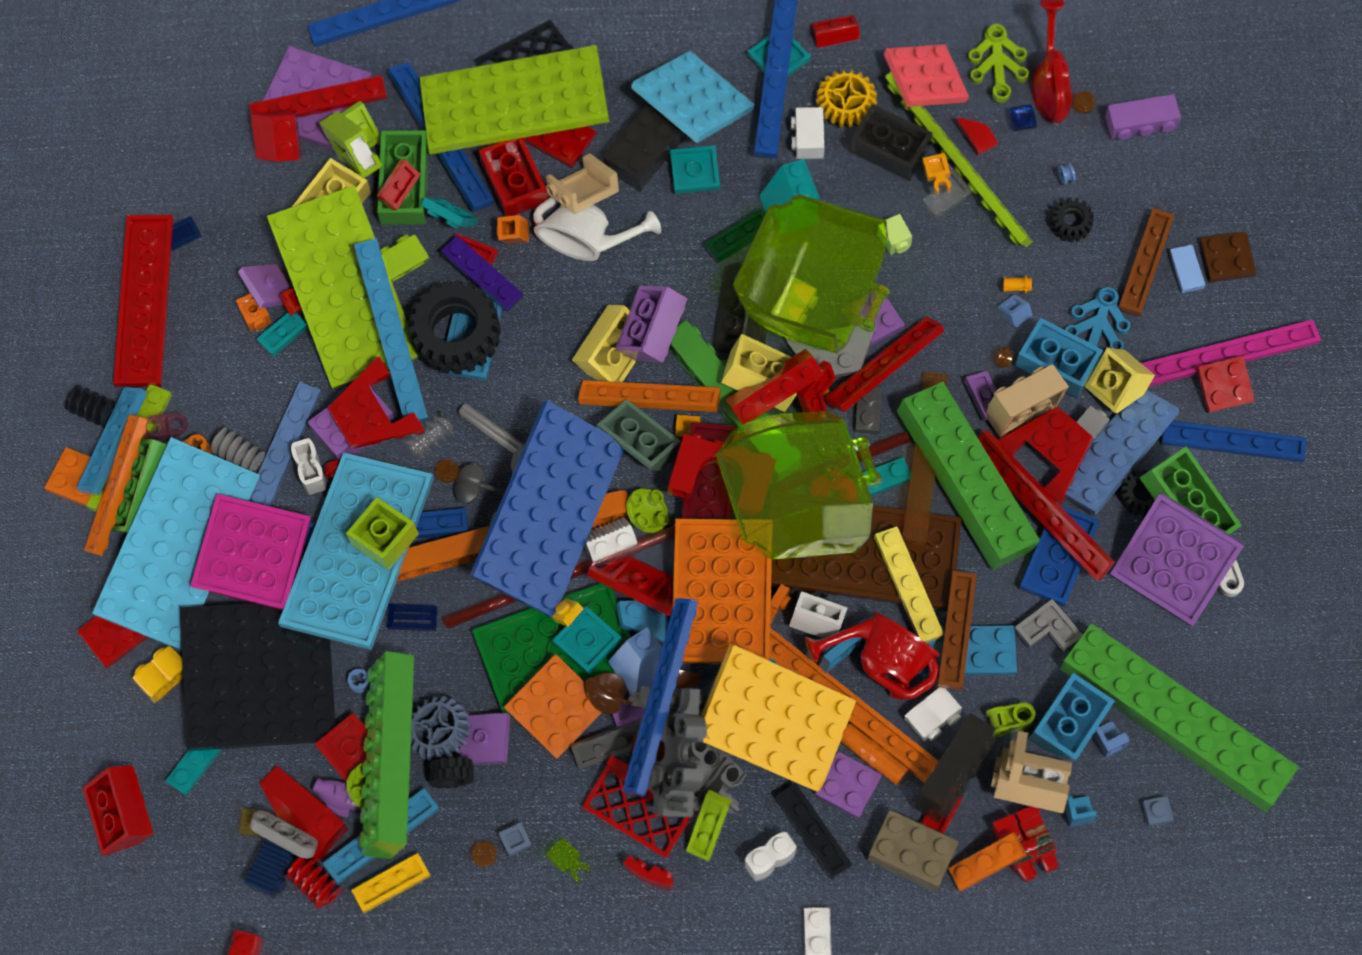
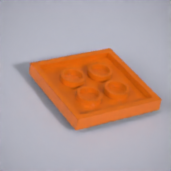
M556 654L504 707L556 759L601 714L588 698L586 683Z

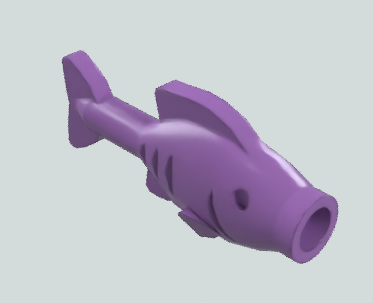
M318 778L312 792L318 794L320 799L333 813L348 818L350 810L357 809L362 811L350 799L346 783L338 780H322Z

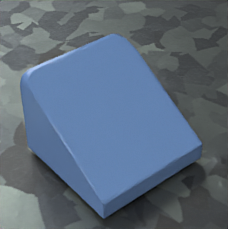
M1016 294L997 307L1014 327H1018L1032 316L1029 303Z

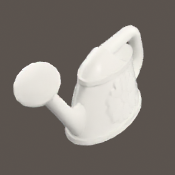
M550 197L541 203L533 214L536 224L534 232L542 242L564 255L583 261H595L599 258L600 252L643 232L661 234L659 219L652 211L647 213L646 219L640 225L616 235L604 234L608 226V220L604 212L596 205H591L576 214L561 205L559 209L544 220L542 215L559 203Z

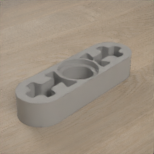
M256 811L253 814L250 822L252 831L299 857L311 858L314 856L318 844L314 837L266 811Z

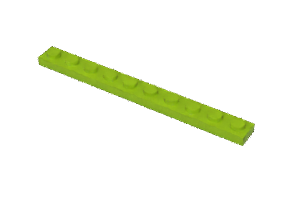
M892 72L888 73L885 76L890 82L887 86L895 95L899 93L902 97ZM904 100L900 101L909 112L912 110L916 114L914 120L922 128L925 126L929 130L927 135L931 141L942 146L941 153H945L946 159L954 161L956 172L962 178L964 176L967 177L970 181L967 184L976 195L980 193L984 198L981 201L982 204L989 211L993 209L997 214L995 219L999 225L1010 230L1009 237L1016 245L1021 244L1026 248L1034 241L925 107H907Z

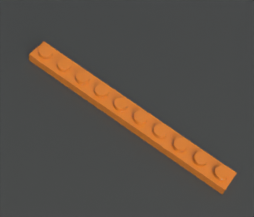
M770 627L771 659L792 672L856 700L848 723H851L867 737L876 741L879 746L886 749L889 754L909 768V772L923 783L928 780L940 765L936 758L829 673H825L820 666Z

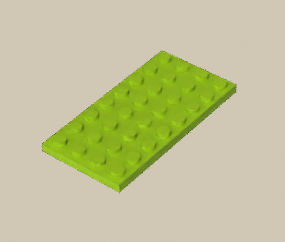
M597 45L420 77L430 155L609 122Z
M355 185L268 215L269 224L332 390L352 383L378 356H380L388 369L354 244L375 239ZM385 265L411 360L413 361L420 358L419 353L415 351L409 325Z

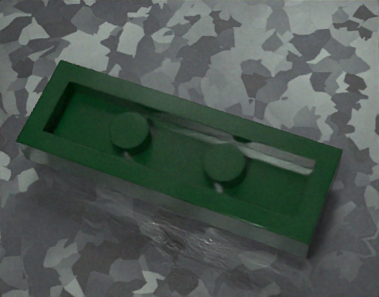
M760 208L704 243L705 249L717 263H720L774 229V222Z

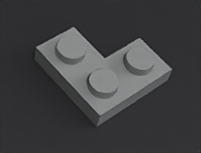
M1053 599L1015 627V632L1029 648L1049 635L1059 648L1066 652L1083 635Z

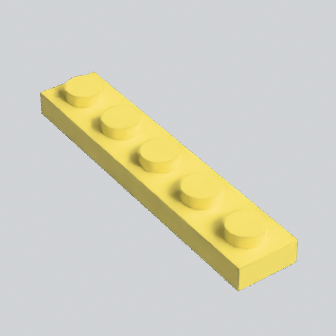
M898 527L876 533L874 536L916 636L926 643L942 638L944 636L943 630Z

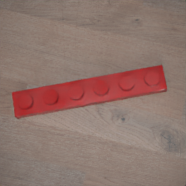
M380 75L250 103L249 105L251 113L296 109L297 118L351 107L359 101L366 104L387 99L383 77Z
M926 316L826 396L828 404L844 413L944 332L943 325Z

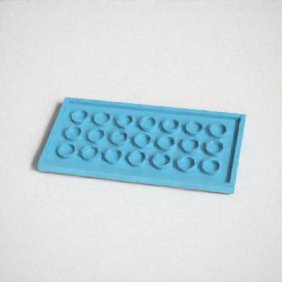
M171 437L92 614L182 651L180 607L203 606L209 594L207 591L191 588V582L216 495L220 494L249 501L260 475Z
M343 452L278 622L280 627L372 650L409 547L393 566L387 570L353 547L346 532L376 497L412 520L417 527L434 480L433 474Z

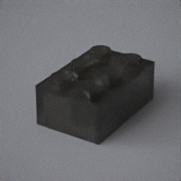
M872 103L851 138L850 152L910 181L922 162V158L925 157L931 147L933 132Z

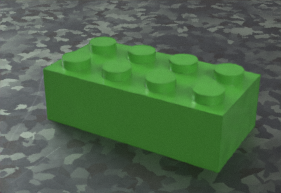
M426 130L381 131L380 162L383 166L379 168L378 193L400 160H406L421 175L398 210L392 211L378 198L377 213L380 224L426 225L427 208L421 206L428 192L429 150Z
M1187 446L1140 477L1154 500L1162 492L1228 534L1242 526Z

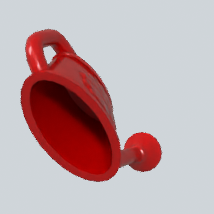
M1041 0L1040 6L1046 10L1048 16L1046 55L1044 61L1038 65L1034 72L1032 96L1040 115L1050 123L1059 124L1069 114L1072 103V88L1068 64L1064 55L1059 50L1054 49L1055 16L1058 10L1064 6L1065 2L1063 0Z
M874 612L873 618L823 640H813L805 637L807 650L814 662H817L821 652L830 646L855 637L866 639L863 652L861 651L860 653L864 671L871 679L903 699L918 697L930 689L939 677V666L935 658H938L940 654L915 634L877 612ZM927 665L929 667V676L912 689H904L885 676H890L907 686L909 681Z

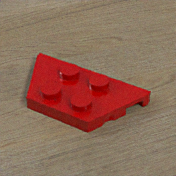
M632 556L623 557L618 561L606 562L604 568L597 569L595 566L589 568L588 577L667 616L671 615L673 604H671L673 595L671 575Z

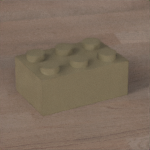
M889 810L869 853L868 862L936 893L959 841Z

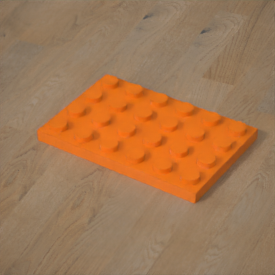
M676 519L673 607L676 598H690L698 601L696 616L689 633L690 638L683 655V663L722 664L730 644L770 661L772 520Z

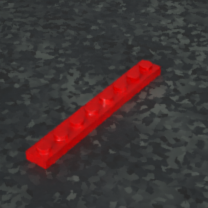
M988 430L982 431L978 439L1007 487L1096 581L1102 580L1115 562Z

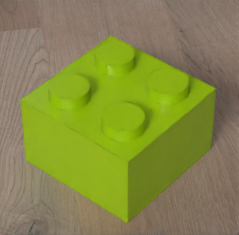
M376 497L346 532V535L353 547L389 570L419 533L412 520Z

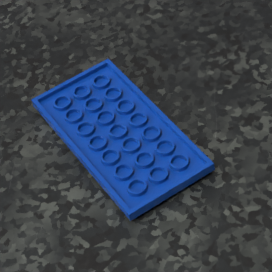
M544 401L469 576L552 618L551 616L556 612V606L564 596L624 449L614 441L611 435L552 402Z

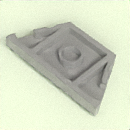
M875 323L789 337L786 340L795 354L807 349L818 365L823 360L831 363L835 377L853 375L863 368L864 359L868 354L873 333L876 331Z

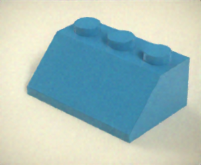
M1040 318L1019 352L1015 366L1032 375L1037 368L1041 366L1046 368L1053 364L1069 386L1066 393L1078 399L1103 350Z
M1073 673L1029 739L1049 753L1076 761L1115 700Z

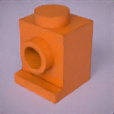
M251 293L236 300L250 332L262 330L272 323L266 308H260Z

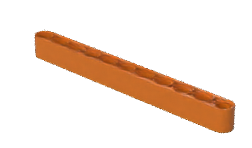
M620 490L605 494L591 529L604 526V524L607 525L617 521V519L621 520L622 517L625 519L629 518L626 509L628 500L626 491ZM489 526L410 547L396 582L476 561L489 531Z

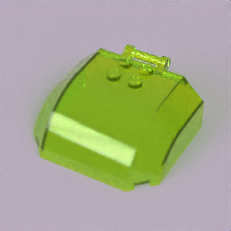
M800 194L791 197V201L785 204L770 206L733 283V287L745 312L761 326L780 336L835 354L848 345L856 326L861 327L865 331L872 332L883 301L888 298L890 293L889 288L875 283L882 268L888 241L887 221ZM870 293H873L876 296L867 317L860 316Z
M828 411L771 415L748 422L734 429L716 454L743 540L750 545L754 543L765 550L764 555L771 560L857 552L871 534L873 501L867 486H875L882 482L881 475L876 471L868 448L870 446L868 438L860 437L856 440H851L845 420ZM859 450L867 475H863L855 451Z

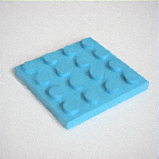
M691 51L633 81L631 86L636 93L696 143L750 113L755 106L745 95L740 93Z

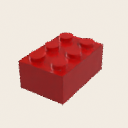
M523 138L502 141L479 150L482 167L505 217L515 216L536 208L548 199L547 189Z

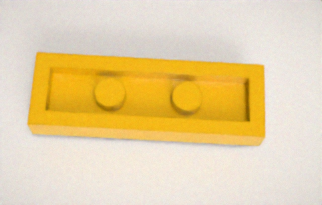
M417 853L351 891L365 914L431 876L420 855Z

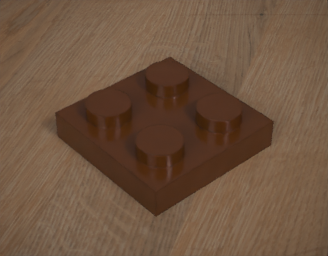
M1247 232L1201 237L1200 245L1209 283L1255 277L1256 269Z

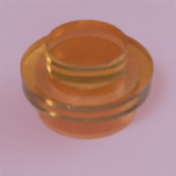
M1088 91L1078 93L1073 100L1074 108L1080 113H1089L1096 105L1095 97Z
M1005 345L1003 349H998L995 356L998 368H1008L1014 357V351L1010 350L1009 346Z
M443 460L436 467V476L441 482L450 483L457 478L460 471L459 466L454 461Z
M481 842L473 848L472 859L476 865L489 867L496 861L497 851L491 843Z

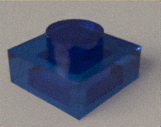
M1032 104L1010 108L1009 114L1014 132L1037 127Z

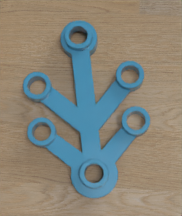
M1106 287L1097 292L1096 299L1083 305H1075L1071 311V317L1076 321L1082 320L1085 313L1099 308L1098 314L1079 324L1069 325L1065 330L1074 331L1076 333L1075 336L1078 337V334L1093 328L1089 343L1096 347L1103 331L1110 343L1109 348H1113L1112 345L1117 344L1120 346V349H1123V341L1118 339L1106 319L1108 311L1117 323L1115 329L1118 334H1127L1131 325L1117 306L1119 302L1118 293L1113 288ZM1108 297L1111 301L1106 302L1103 298ZM1079 310L1082 312V315H1076L1074 311ZM1124 324L1127 328L1121 329L1119 325Z

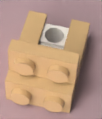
M1018 731L1016 741H1010L1009 749L1003 747L1001 757L996 756L993 771L998 773L994 772L991 787L995 788L994 798L1063 813L1069 793L1067 782L1071 774L1072 763L1026 753L1028 733Z

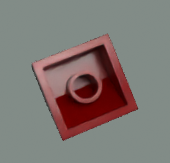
M296 109L251 113L256 159L276 162L300 160L302 150Z

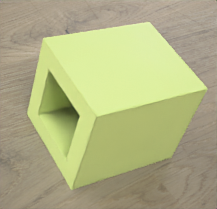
M900 214L879 223L878 234L890 255L903 253L909 249L912 242V234Z

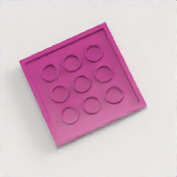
M217 494L191 582V588L283 610L295 580L312 519L311 516Z

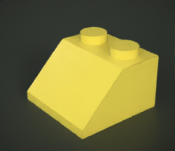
M1106 348L1085 388L1114 413H1119L1145 394L1155 375L1126 350Z

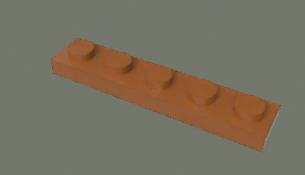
M1155 208L1152 209L1119 305L1120 311L1141 316L1175 216L1174 214Z
M959 571L952 572L938 687L960 691L963 689L977 574Z

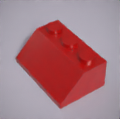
M133 765L108 767L82 787L102 856L141 844L153 835L152 824L148 817L145 800L142 797L138 777Z

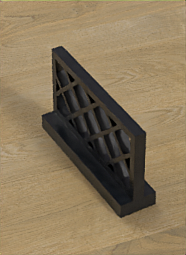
M550 19L473 59L476 67L483 66L482 63L488 60L495 61L494 64L517 60L519 52L529 53L528 57H533L534 54L544 55L575 48L572 44H568ZM548 29H551L553 32L551 38L541 36V33ZM527 40L534 41L531 48L521 45ZM538 42L549 43L547 50L537 49ZM553 44L563 46V48L557 51H551ZM510 50L514 51L512 58L503 57V52Z

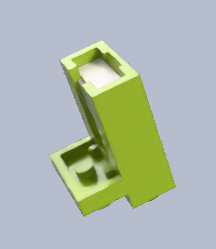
M361 101L344 112L336 111L319 122L337 157L361 177L365 178L383 166L378 156L370 150L371 147L381 141V135Z

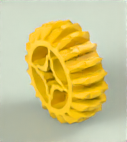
M843 69L841 74L834 71L832 77L827 75L825 82L821 81L816 100L817 106L819 108L823 107L825 120L831 119L832 125L839 122L840 128L844 124H848L849 128H851L853 123L859 126L861 120L867 122L869 115L872 116L877 105V92L874 91V83H869V77L862 79L863 74L860 72L855 75L853 69L850 73H846ZM849 93V98L847 99L846 104H844V103H845V98L847 97V94Z

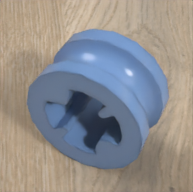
M1070 162L1066 163V166H1058L1059 179L1063 185H1066L1068 181L1071 183L1076 181L1075 171Z
M355 669L351 671L348 676V684L351 690L356 693H363L369 689L370 682H367V672L365 670ZM364 676L363 680L365 683H359L358 686H355L354 679Z

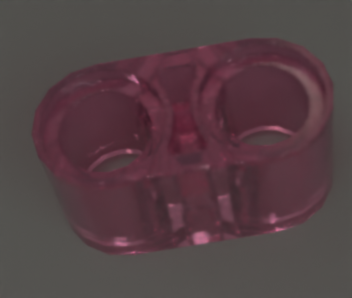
M180 413L150 416L147 418L146 426L149 423L154 424L158 432L151 433L147 429L143 439L158 441L167 440L171 437L174 439L179 438L187 430L188 420ZM171 421L178 422L181 430H173L170 425Z

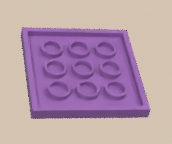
M289 46L263 101L371 78L372 74ZM350 107L298 118L300 140L334 150L319 122L336 111L342 113Z
M1161 492L1110 574L1194 626L1245 544Z

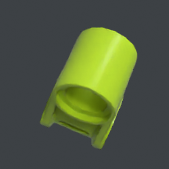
M1025 702L995 707L986 711V716L990 718L993 729L991 731L992 737H1000L1029 729L1033 725L1035 718L1033 706ZM1025 712L1030 716V719L1022 721L1017 717V714Z

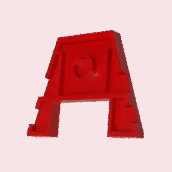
M380 356L375 358L328 407L331 416L351 449L382 443V441L395 438L397 440L405 438L407 435H421L425 433L422 424L414 412L392 424L371 391L370 387L391 377Z
M1057 406L998 439V441L1012 456L1028 442L1060 470L1044 489L1061 505L1094 438Z

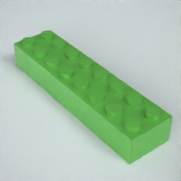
M944 382L903 399L897 413L991 569H997L1032 552L1040 542L1039 537Z
M386 651L369 668L367 673V682H370V690L366 696V705H369V713L365 718V728H368V735L364 741V751L367 752V756L362 770L363 775H366L361 792V797L364 799V808H362L360 822L363 823V832H361L359 838L362 856L392 859L407 845L414 655Z

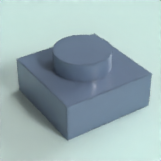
M1168 796L1142 802L1148 827L1174 821Z
M521 822L499 832L509 857L532 847Z

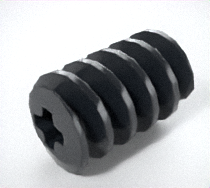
M78 384L68 395L65 409L71 414H76L78 417L85 418L89 422L93 421L95 425H101L105 429L114 410L115 402L110 399L106 403V396H101L98 399L97 392H93L90 395V389L85 388L82 391V385Z

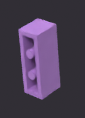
M1174 94L1108 105L1105 114L1111 140H1125L1137 135L1148 136L1160 131L1171 132L1178 128L1181 119Z

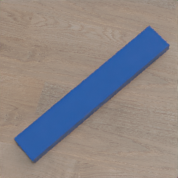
M1172 421L1162 433L1161 445L1187 446V448L1304 462L1306 437Z

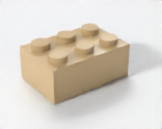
M1053 364L1046 368L1041 366L1031 376L1027 378L1022 376L1012 386L1008 388L1003 386L995 391L994 397L988 403L989 407L985 412L988 416L987 419L999 437H1002L1057 407L1069 386Z

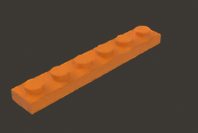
M583 380L578 400L581 405L618 407L627 399L638 408L717 412L721 390L719 387Z
M130 414L128 416L84 551L103 556L104 551L108 547V537L111 529L115 526L118 507L123 502V492L126 483L131 478V468L134 460L138 457V447L141 438L146 433L148 419Z

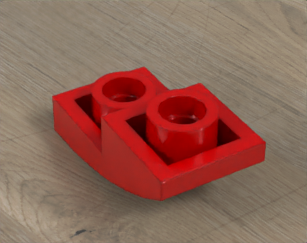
M631 856L623 862L625 870L646 884L669 891L674 888V882L672 881L674 877L664 867L659 869L655 865L648 872V866L641 859L637 858L634 860Z

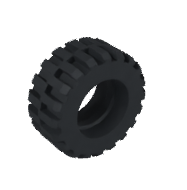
M447 281L442 282V286L438 288L434 285L429 288L427 295L422 293L418 297L419 303H414L412 307L413 314L409 316V330L416 353H419V357L424 363L428 362L430 368L437 370L439 367L441 373L445 374L454 371L455 375L462 374V370L467 369L469 372H472L478 364L482 367L487 363V356L492 358L495 353L494 347H497L500 342L499 334H501V329L491 297H487L486 292L481 288L476 290L475 285L467 283L465 286L462 284V281H454V284H448ZM451 314H465L477 322L473 333L466 339L458 342L440 340L433 333L436 324L442 318Z

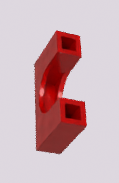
M684 434L667 494L691 500L700 471L710 463L726 462L738 469L744 481L737 514L760 520L777 460L772 459V456L765 453H759L758 455L750 453L744 447L737 446L732 448L726 446V443L719 440H713L712 442L704 440L698 434Z

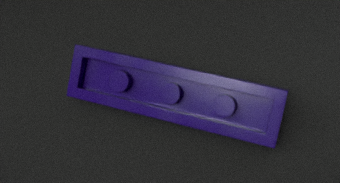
M456 236L441 250L442 255L475 285L484 290L506 312L523 298V293L460 237Z

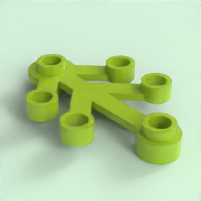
M993 24L985 32L986 39L976 49L969 52V62L976 65L981 62L982 54L991 46L993 47V54L977 69L971 71L970 80L974 84H980L983 81L984 75L994 66L996 85L993 88L992 97L996 102L1004 103L1009 100L1011 94L1010 86L1005 83L1004 66L1015 74L1016 81L1020 83L1027 81L1028 69L1017 64L1023 63L1026 60L1027 51L1022 47H1018L1007 38V31L1002 25ZM1002 46L1013 53L1014 61L1002 52ZM1021 53L1024 56L1018 57L1016 54ZM972 55H977L979 58L975 59ZM1019 73H1024L1025 76H1024V77H1021V76H1019L1018 74H1019ZM978 74L981 77L975 78L973 75ZM1002 93L1005 96L1002 97L998 96L997 94Z

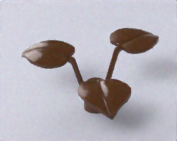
M679 670L676 688L696 689L699 675L694 672ZM603 673L587 679L586 692L591 704L601 713L615 714L619 711L621 703L633 704V701L623 699L627 693V688L620 676L613 673ZM637 732V733L634 735L633 739H632V742H631V750H632V753H633V751H634V747H635L636 740H637V736H638V733H639V732ZM660 740L656 761H662L665 756V744L662 740Z

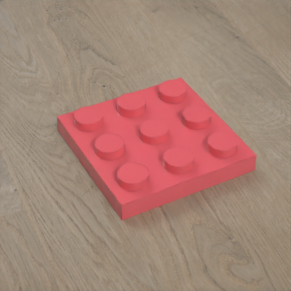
M946 44L886 49L884 53L885 59L907 107L965 103L968 100L969 95Z

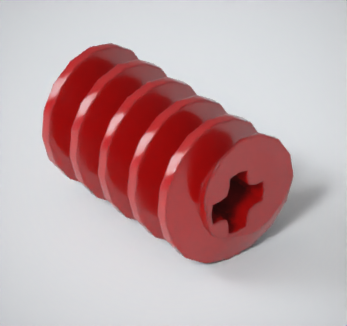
M299 857L290 867L287 879L290 881L294 880V886L297 888L301 887V893L304 895L308 894L307 899L311 902L315 901L314 906L317 909L327 906L340 895L343 888L339 887L333 890L336 881L332 880L327 883L326 880L329 874L326 873L320 876L322 867L319 866L313 869L312 867L316 862L314 859L306 862L307 858Z

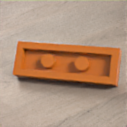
M1012 833L948 869L959 891H964L1027 855L1016 833Z

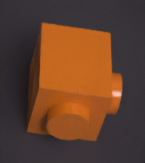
M520 215L497 217V236L499 241L507 245L529 243L527 219Z

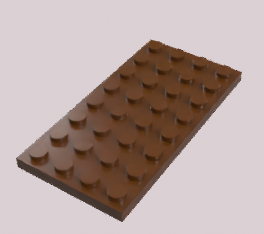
M772 491L768 520L773 521L771 586L780 587L783 584L790 589L797 588L810 592L821 591L832 595L902 604L874 538L876 533L897 526L933 609L947 611L952 572L957 569L962 518Z

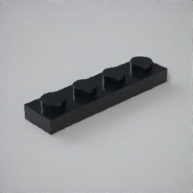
M794 783L775 796V799L831 880L852 867L853 864L797 783Z

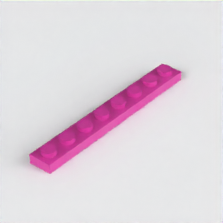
M1309 320L1141 364L1155 375L1149 387L1198 375L1196 367L1240 356H1244L1246 363L1320 343L1321 338L1314 320Z

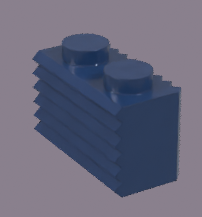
M265 839L244 883L253 890L275 898L277 893L281 894L287 882L284 878L298 857H295V854Z

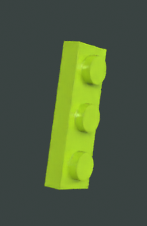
M711 790L707 792L690 838L687 852L709 862L731 805V799Z

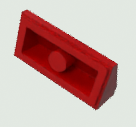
M854 15L811 23V29L818 48L860 39L859 24Z

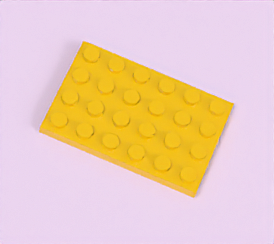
M730 644L701 714L707 726L706 738L703 739V743L818 792L824 785L841 742L843 730H845L856 700Z

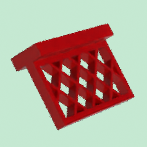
M611 755L607 762L608 765L582 808L667 859L692 817H685L679 827L670 829L668 818L664 816L667 830L653 833L650 819L661 816L657 814L649 816L646 802L654 800V796L649 789L645 793L651 796L650 798L645 799L644 796H641L642 800L630 803L627 802L626 793L622 792L624 804L611 807L608 794L623 790V780L625 781L629 769L628 764ZM611 772L618 776L620 787L607 790L605 780ZM601 786H602V787H603V791H602V792H598V791L600 790ZM605 795L606 809L597 811L590 807L595 797ZM643 803L646 817L632 820L629 806ZM626 808L629 821L618 824L614 821L612 811ZM609 812L610 818L603 815L602 813ZM647 820L650 834L636 835L633 823ZM630 825L631 831L623 826ZM677 831L672 838L671 832ZM668 833L670 843L664 852L656 847L654 836ZM651 837L652 844L644 839Z

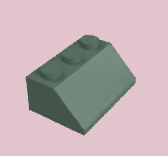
M627 399L596 426L598 429L611 435L615 442L650 470L661 471L675 459L681 443L678 438Z

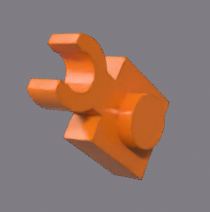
M783 584L780 585L771 600L770 626L780 610H785L791 601V597H789L790 588Z

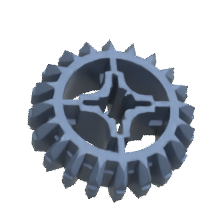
M433 696L431 703L424 699L423 707L416 705L418 711L416 714L412 713L413 720L411 724L412 751L415 754H419L420 758L428 759L430 762H433L436 758L440 761L445 756L453 757L452 753L454 751L461 753L459 747L460 745L467 746L464 738L471 737V733L467 729L472 727L468 721L470 718L469 714L464 712L465 708L458 704L456 700H449L444 696L440 700L438 697ZM448 714L454 717V727L449 724ZM423 732L428 734V745L423 742Z

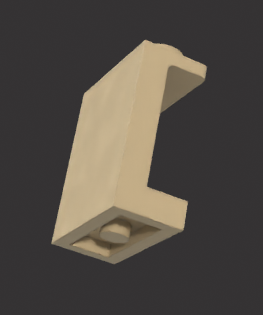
M592 154L583 157V169L561 180H557L551 174L546 176L548 195L574 214L619 192L617 173Z

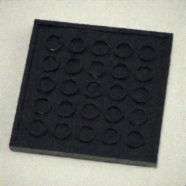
M256 603L180 607L187 751L318 742L336 727L330 639L280 627L278 622L283 610Z

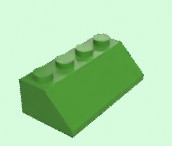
M141 439L138 447L139 454L133 462L131 468L132 475L129 482L126 483L123 492L124 499L118 507L116 523L111 532L128 534L168 444L153 439Z

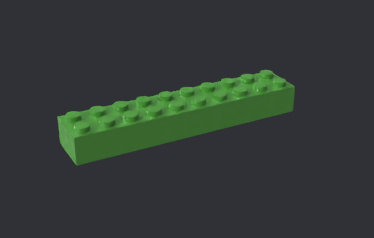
M1092 623L1063 661L1061 666L1063 672L1069 676L1075 673L1115 700L1112 705L1265 813L1272 807L1299 768V766Z

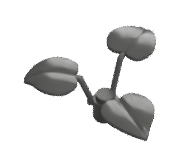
M525 444L521 445L513 454L511 460V470L513 472ZM475 464L462 468L457 474L454 484L456 498L466 504L473 502L478 497L480 487L504 495L505 491L481 483L485 472L482 467ZM496 512L491 517L489 529L493 522Z

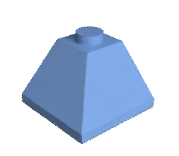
M648 627L628 639L608 661L615 674L624 680L627 691L631 696H633L635 691L640 692L641 686H652L662 650L661 645Z

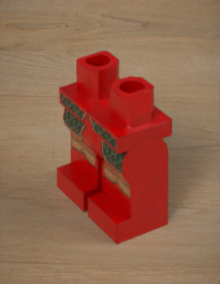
M1030 806L1016 812L1015 816L1011 814L993 822L991 830L997 841L1012 833H1016L1027 856L1011 864V869L1013 873L1018 872L1024 883L1037 877L1033 867L1035 864L1041 863L1045 873L1058 868L1059 865L1055 856L1057 848L1043 823L1039 808Z

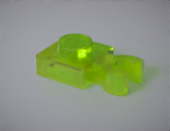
M564 838L545 855L563 874L569 869L573 880L577 883L581 882L580 877L576 875L579 869L585 870L588 874L590 873V868L587 864L577 861L581 854Z

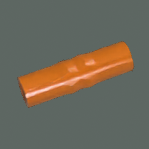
M851 723L843 730L841 739L843 745L896 786L901 782L909 768Z

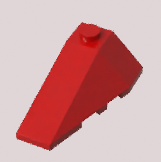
M278 766L259 783L279 819L317 840L318 844L314 856L306 859L308 862L312 859L316 861L313 867L348 831L346 824Z

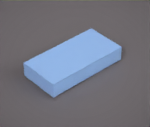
M1193 245L1170 249L1169 255L1181 292L1186 293L1204 289L1205 282Z

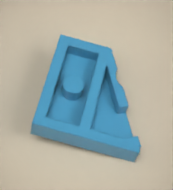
M637 600L619 601L616 604L620 628L639 633L648 627L656 640L662 642L661 645H663L669 625L667 615L639 603Z

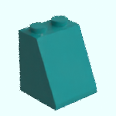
M801 159L782 165L759 195L765 213L774 222L775 228L772 229L774 236L818 223L820 197L805 160Z

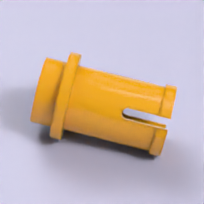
M1025 275V278L1004 277V292L1024 291L1027 294V291H1032V277H1027V275Z

